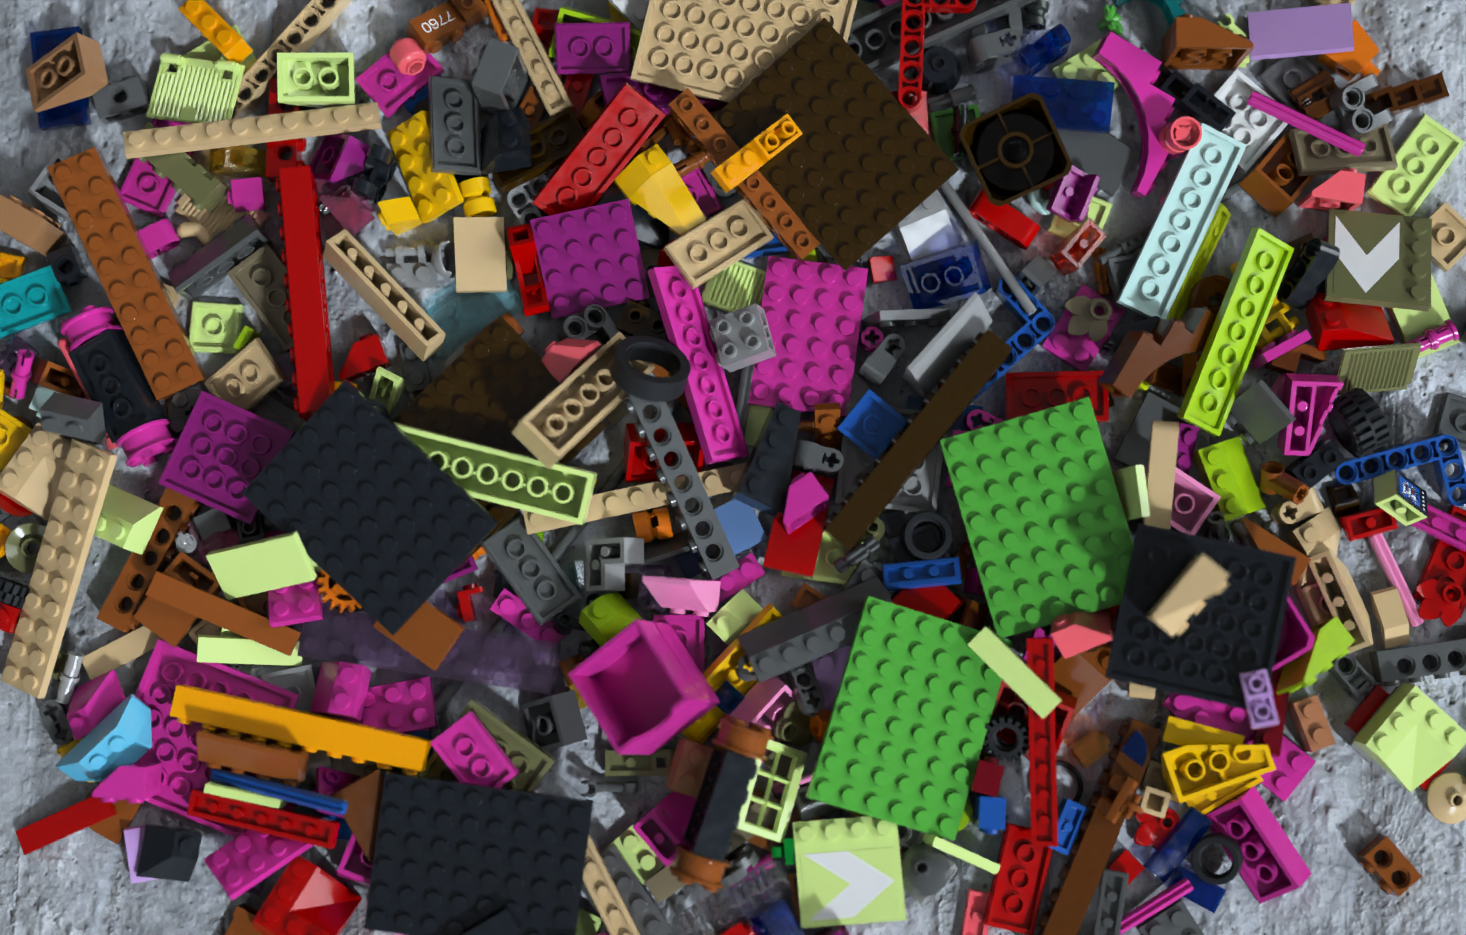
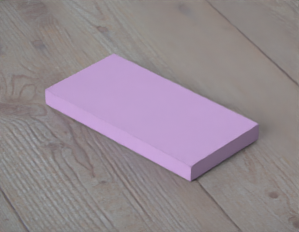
M1351 3L1248 12L1249 40L1253 42L1250 60L1354 51Z

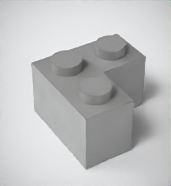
M619 537L585 540L586 591H625V565L644 564V538Z

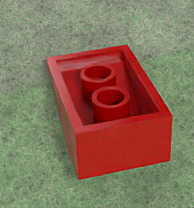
M1325 292L1316 293L1307 306L1305 316L1317 351L1394 344V338L1383 309L1380 306L1324 301Z

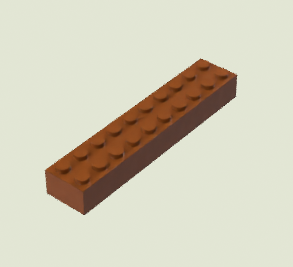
M93 147L47 167L156 400L163 401L174 396L176 393L205 382L208 378L191 345L101 151Z

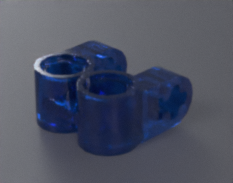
M1058 24L1035 43L1027 44L1019 49L1013 58L1024 75L1030 78L1047 65L1063 57L1068 52L1071 37L1067 29L1062 24Z

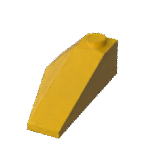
M658 144L639 154L614 179L615 184L626 198H629L631 203L645 209L648 215L665 223L672 232L680 237L707 221L674 165Z
M1267 744L1184 745L1161 753L1163 779L1168 793L1171 794V801L1183 803L1276 770Z

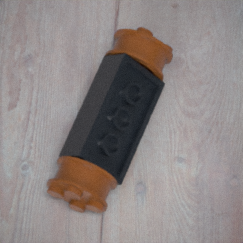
M726 714L725 719L719 718L722 725L717 739H712L715 745L681 841L682 844H676L675 848L678 849L674 864L668 867V870L672 872L671 875L678 877V881L688 885H692L694 881L701 884V888L715 893L718 888H723L724 885L721 883L725 868L731 865L729 861L724 859V856H727L730 852L732 832L739 826L741 806L745 805L748 800L749 790L747 789L750 780H753L757 773L756 759L767 760L764 754L769 739H774V736L770 735L771 730L753 722H750L749 726H747V722L729 714Z

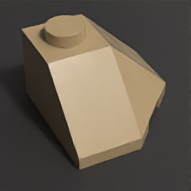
M1329 507L1324 508L1325 510L1311 516L1285 533L1294 549L1307 557L1328 549L1337 555L1342 527Z

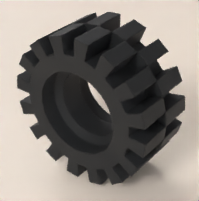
M0 577V601L23 608L25 598L30 590L28 586Z
M1006 710L1005 714L1000 711L996 716H991L990 722L985 727L987 732L983 744H986L985 750L987 752L992 751L990 756L995 758L998 755L1000 756V761L1007 758V762L1013 760V757L1017 760L1021 757V754H1025L1029 746V724H1025L1026 719L1024 717L1018 718L1019 713L1015 712L1014 715H1010L1011 711ZM1002 728H1010L1016 733L1017 740L1012 744H1004L998 739L997 732Z

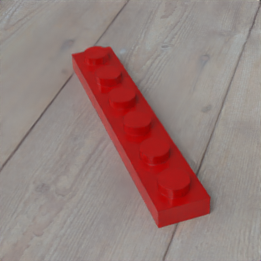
M198 788L191 790L187 815L328 849L335 848L340 825L338 821L301 814L283 808L277 809L203 793L204 790Z

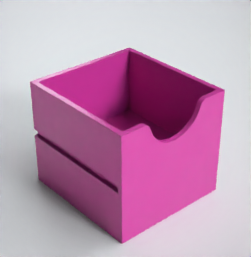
M636 619L568 673L617 754L653 755L720 703V700L669 624Z

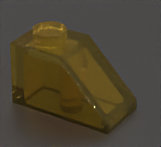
M244 146L210 149L209 172L237 177H265L267 152Z

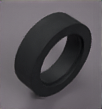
M631 336L621 340L616 346L610 365L611 378L618 387L634 397L651 402H667L678 398L684 391L691 370L690 362L681 350L664 340L650 336ZM642 360L652 362L667 370L671 376L655 377L645 374L634 368L629 361Z

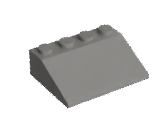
M975 292L906 368L901 379L923 399L931 391L935 394L939 390L937 387L939 385L938 382L947 372L950 374L954 372V363L963 352L968 354L972 350L969 347L979 332L985 334L988 329L992 331L989 326L993 321L978 293Z

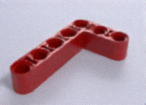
M902 0L898 100L900 105L909 113L917 111L922 101L925 13H969L975 8L977 0H972L969 4H962L959 0H946L942 4H937L933 0H920L917 3ZM911 18L920 21V25L915 29H911L906 25L907 21ZM913 43L918 45L919 50L915 54H908L905 51L906 46ZM915 69L918 72V76L915 79L909 80L905 78L904 73L906 70ZM913 94L917 97V101L913 105H906L903 102L905 95Z

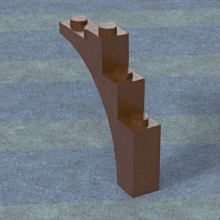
M1203 306V308L1191 307L1183 322L1176 318L1171 320L1159 319L1151 334L1144 330L1139 332L1128 330L1098 383L1112 395L1130 399L1139 385L1156 368L1168 360L1185 353L1203 351L1217 313L1206 306Z

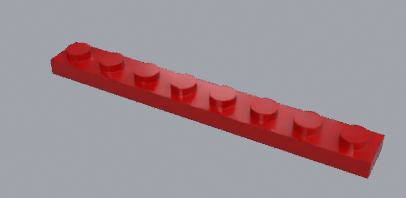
M1027 637V666L1055 692L1054 639L1052 637ZM1028 705L1031 846L1058 847L1055 708L1042 719Z

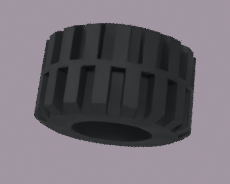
M1356 387L1334 399V406L1331 412L1327 414L1328 420L1335 436L1350 454L1360 458L1389 442L1390 434L1385 416L1376 401L1367 392Z

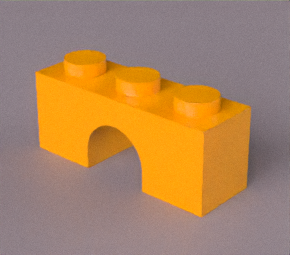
M187 0L178 8L183 16L228 61H236L240 64L253 52L244 39L204 0Z

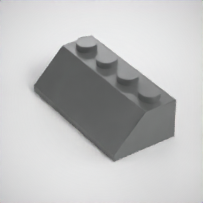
M250 215L239 217L233 222L234 226L227 231L218 232L209 244L197 247L192 252L193 255L188 259L175 263L172 266V270L167 273L175 291L186 299L193 301L228 276L227 272L266 243L271 245V240L257 221Z

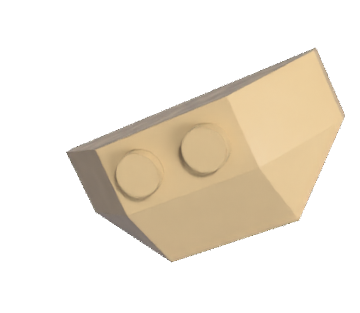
M1330 549L1308 557L1311 561L1298 580L1296 592L1311 625H1317L1337 616L1355 640L1348 647V653L1372 645L1373 639L1369 614L1348 568Z

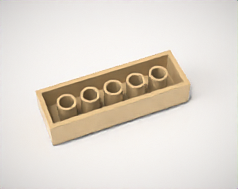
M620 331L528 413L513 430L512 434L548 470L626 398L625 391L616 385L610 375V365L616 346L621 340L626 338ZM629 361L634 368L648 375L655 369V366L648 361Z

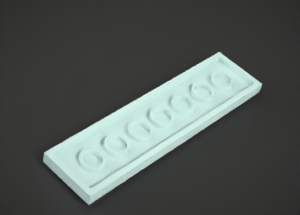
M1204 123L1200 124L1202 128L1201 141L1197 146L1187 150L1116 301L1147 318L1157 316L1160 319H1166L1247 146Z

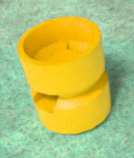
M476 177L458 184L465 201L462 205L465 217H491L497 213L494 198L489 197L492 193L489 178Z

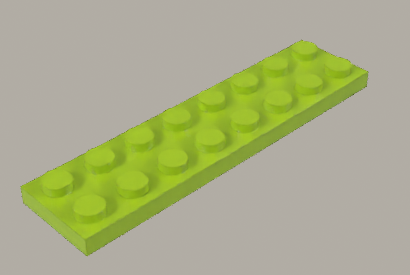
M1252 227L1177 415V417L1214 436L1221 435L1294 251L1293 247L1261 228Z

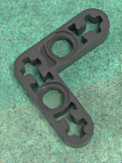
M745 655L742 656L735 666L736 675L744 681L757 680L753 670L749 672L748 669H743L744 664L747 667H751V665L746 660ZM809 662L786 672L799 709L804 715L814 717L820 713L825 701ZM797 676H805L809 680V685H800L797 681ZM809 699H810L811 703H816V704H817V705L815 706V708L813 707L812 704H809V705L807 704V702H808Z

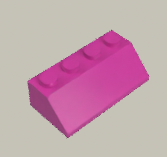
M1255 786L1202 816L1213 833L1228 835L1240 846L1243 863L1239 873L1259 904L1300 888L1312 874ZM1221 845L1227 853V855L1229 856V858L1231 859V861H1233L1232 854L1230 853V851L1225 846Z

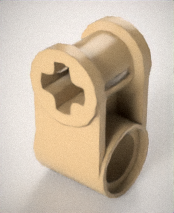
M1313 486L1309 489V493L1302 503L1296 505L1287 499L1275 505L1271 511V517L1276 524L1284 526L1311 517L1325 509ZM1288 510L1289 514L1285 517L1283 513Z

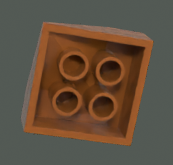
M1182 14L1175 18L1161 40V65L1167 69L1236 70L1253 49V42L1242 34H1234L1233 31H1228L1202 17H1194L1193 14Z

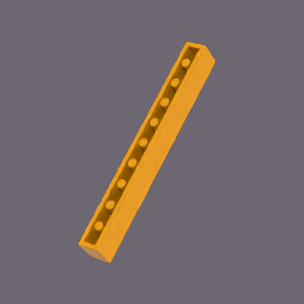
M185 684L176 685L169 715L177 717V722L192 725L193 721L202 723V728L217 730L218 727L227 729L228 734L242 736L244 732L252 734V739L258 741H267L268 738L277 740L276 744L292 747V744L302 745L301 750L317 753V749L327 751L326 755L334 758H342V755L351 756V761L367 764V760L377 762V767L391 770L392 766L402 768V773L417 775V772L426 770L431 747L430 742L432 741V739Z

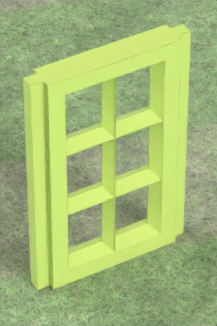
M769 739L766 749L776 752L771 773L759 769L761 760L756 759L757 773L755 778L750 780L747 789L749 790L748 800L745 805L741 806L739 812L740 823L737 829L783 844V838L786 836L808 753ZM781 754L792 758L787 778L775 774ZM757 774L769 778L763 799L752 795ZM774 780L785 783L780 804L768 801ZM750 800L762 804L756 825L745 821ZM766 806L778 810L773 830L761 827Z

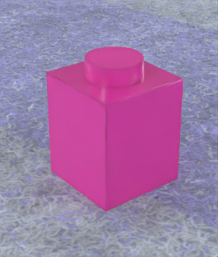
M261 177L231 180V189H227L229 204L234 205L236 212L266 210L264 185Z

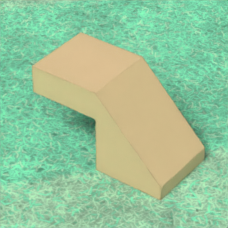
M1391 586L1371 592V611L1380 623L1381 644L1383 647L1389 649L1410 643L1409 622L1397 587Z
M1149 760L1141 782L1140 796L1142 798L1139 802V807L1143 809L1144 813L1164 819L1171 794L1167 793L1168 790L1162 775V764Z

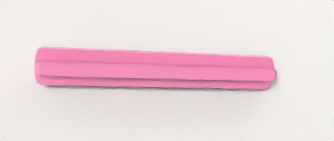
M1383 534L1369 536L1368 540L1390 586H1396L1409 625L1416 627L1422 624L1424 619L1419 617V608Z

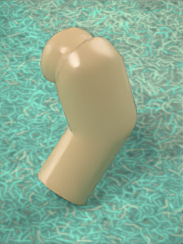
M182 222L177 227L176 232L181 239L197 237L205 246L213 241V237L199 222Z

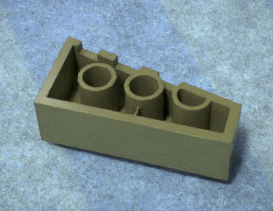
M148 121L142 130L156 127ZM186 152L138 158L143 163L148 160L153 164L154 167L151 170L162 179L167 176L173 181L171 186L181 195L187 193L193 198L190 202L200 211L207 209L212 213L227 195V189L229 188Z

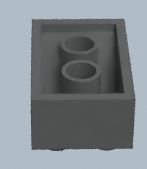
M1261 379L1235 397L1226 422L1231 426L1235 425L1241 432L1239 434L1240 438L1247 445L1256 447L1292 423L1296 418Z

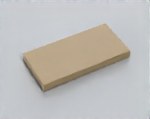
M742 198L666 245L664 251L693 290L771 241L774 236Z

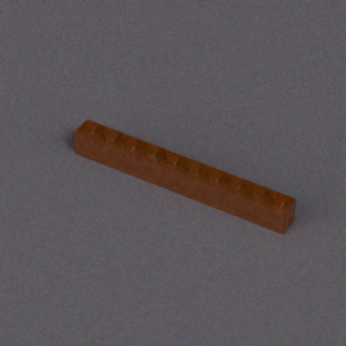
M1128 718L1127 722H1122L1118 731L1120 739L1118 744H1114L1110 749L1108 755L1110 763L1108 768H1103L1098 779V782L1101 783L1098 792H1093L1090 797L1088 806L1091 808L1088 816L1084 817L1080 827V835L1075 840L1071 849L1070 859L1060 869L1058 878L1061 879L1057 888L1054 887L1048 899V902L1051 903L1047 912L1044 911L1039 919L1038 926L1041 928L1038 935H1077L1124 823L1125 817L1122 815L1127 808L1125 806L1116 824L1105 818L1106 815L1096 808V805L1102 795L1112 801H1115L1118 796V792L1108 787L1114 774L1126 779L1130 777L1138 783L1129 801L1132 800L1161 734V730L1134 718Z

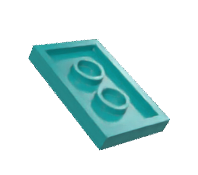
M51 265L0 284V340L73 312L61 283L56 280Z

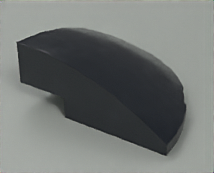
M613 181L602 194L599 205L627 198ZM630 202L639 244L662 249L669 242L668 226L659 219H654L648 215V212L636 204L635 206Z

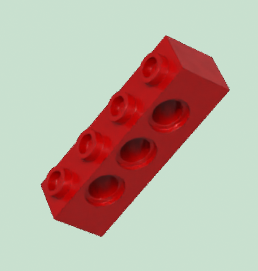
M270 79L268 115L304 111V106L294 105L291 111L285 112L284 107L286 104L278 103L277 79ZM306 138L267 142L265 177L271 183H276V178L280 177L279 168L305 166V162L302 161V151L306 150ZM292 151L290 159L282 160L284 152Z

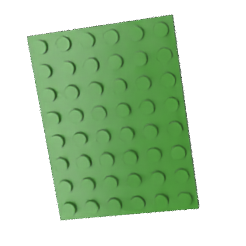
M1089 397L939 440L995 632L1000 639L1050 625L1056 617L1062 614L1068 615L1073 612L1091 613L1121 604L1133 541Z
M866 596L806 797L955 841L977 761L986 736L987 729L985 727L990 722L1002 678L968 646V643L980 631ZM1001 638V640L1011 649L1013 641Z

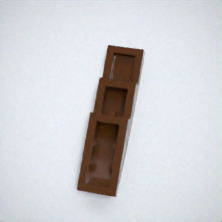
M1442 72L1420 80L1415 79L1395 87L1390 86L1365 95L1364 107L1372 113L1389 107L1391 114L1396 115L1448 98L1449 92Z

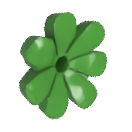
M1106 4L1102 7L1104 19L1097 22L1098 29L1103 31L1109 28L1110 31L1113 30L1117 35L1122 34L1123 26L1118 22L1122 20L1121 16L1118 13L1115 14L1116 8L1113 4L1110 6Z

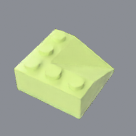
M1401 683L1353 741L1408 792H1412L1458 754L1466 744V731L1417 686Z

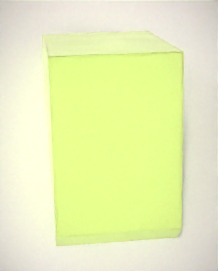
M379 366L376 370L369 399L382 403L390 416L406 386V381L402 377Z

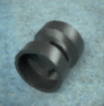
M1036 0L1025 5L1024 10L1026 13L1022 17V27L1035 31L1044 30L1046 27L1045 14L1049 10V2Z

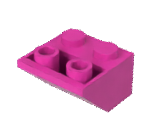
M135 762L119 766L92 792V797H101V802H118V800H125L126 798L127 803H143V801L152 800V796L161 794L162 763Z

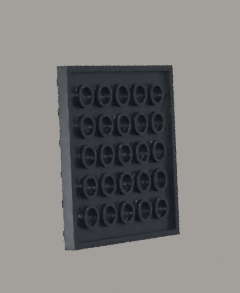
M1138 523L1105 677L1247 709L1240 674L1267 669L1269 681L1271 680L1297 557ZM1204 554L1229 574L1225 579L1229 583L1219 595L1214 594L1203 600L1206 605L1197 615L1193 613L1186 620L1189 625L1180 636L1175 633L1173 637H1170L1145 616L1196 555Z

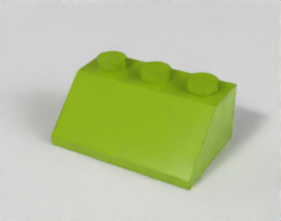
M1240 436L1199 449L1193 453V460L1203 485L1221 497L1212 510L1213 512L1223 513L1225 522L1266 508Z

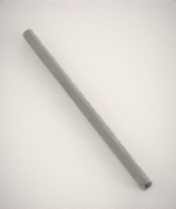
M947 180L940 188L1028 315L1033 314L1037 310Z

